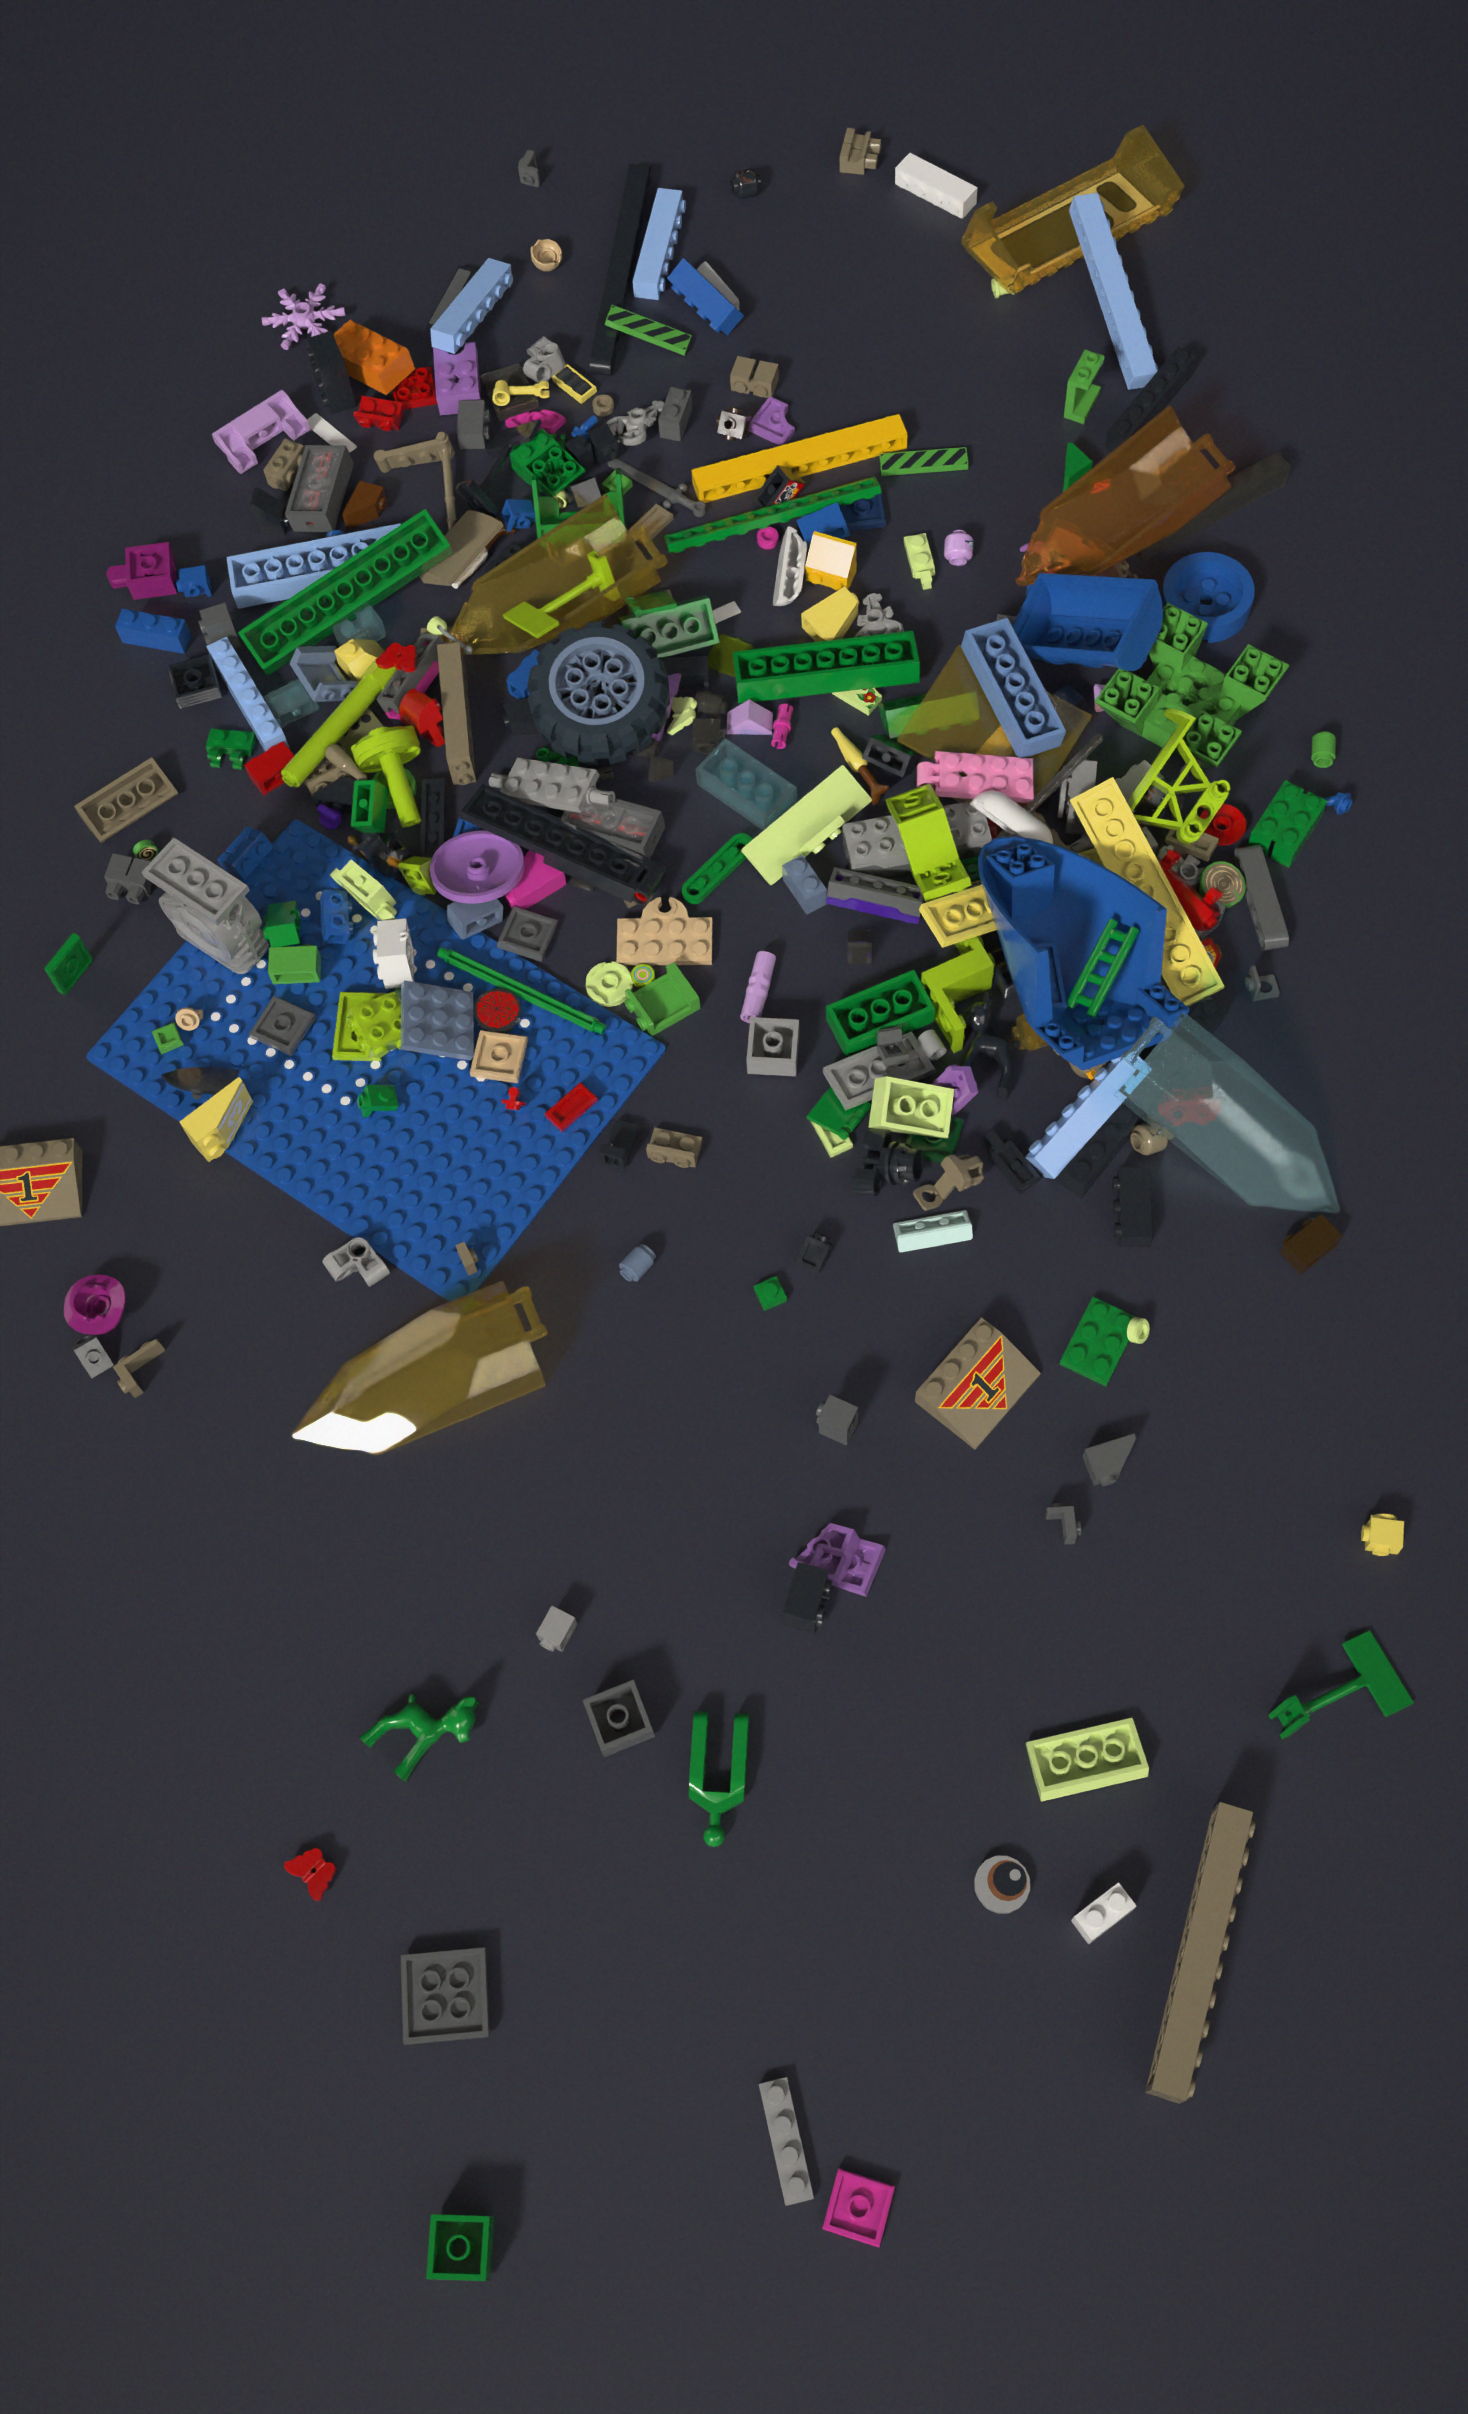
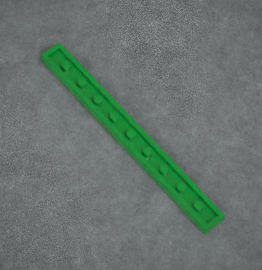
M871 477L664 536L669 553H678L684 551L685 548L692 546L700 547L707 542L721 541L731 535H743L749 530L756 528L764 529L778 522L785 523L792 518L803 517L834 503L850 505L856 500L863 498L871 499L875 495L881 494V488L877 479Z

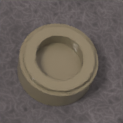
M602 394L594 398L592 405L596 415L608 416L614 411V401L611 396Z

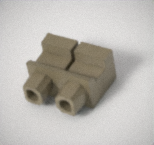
M847 128L840 153V172L864 175L865 168L876 169L877 154H880L881 139L871 138V131L866 132L865 135L855 134V129Z

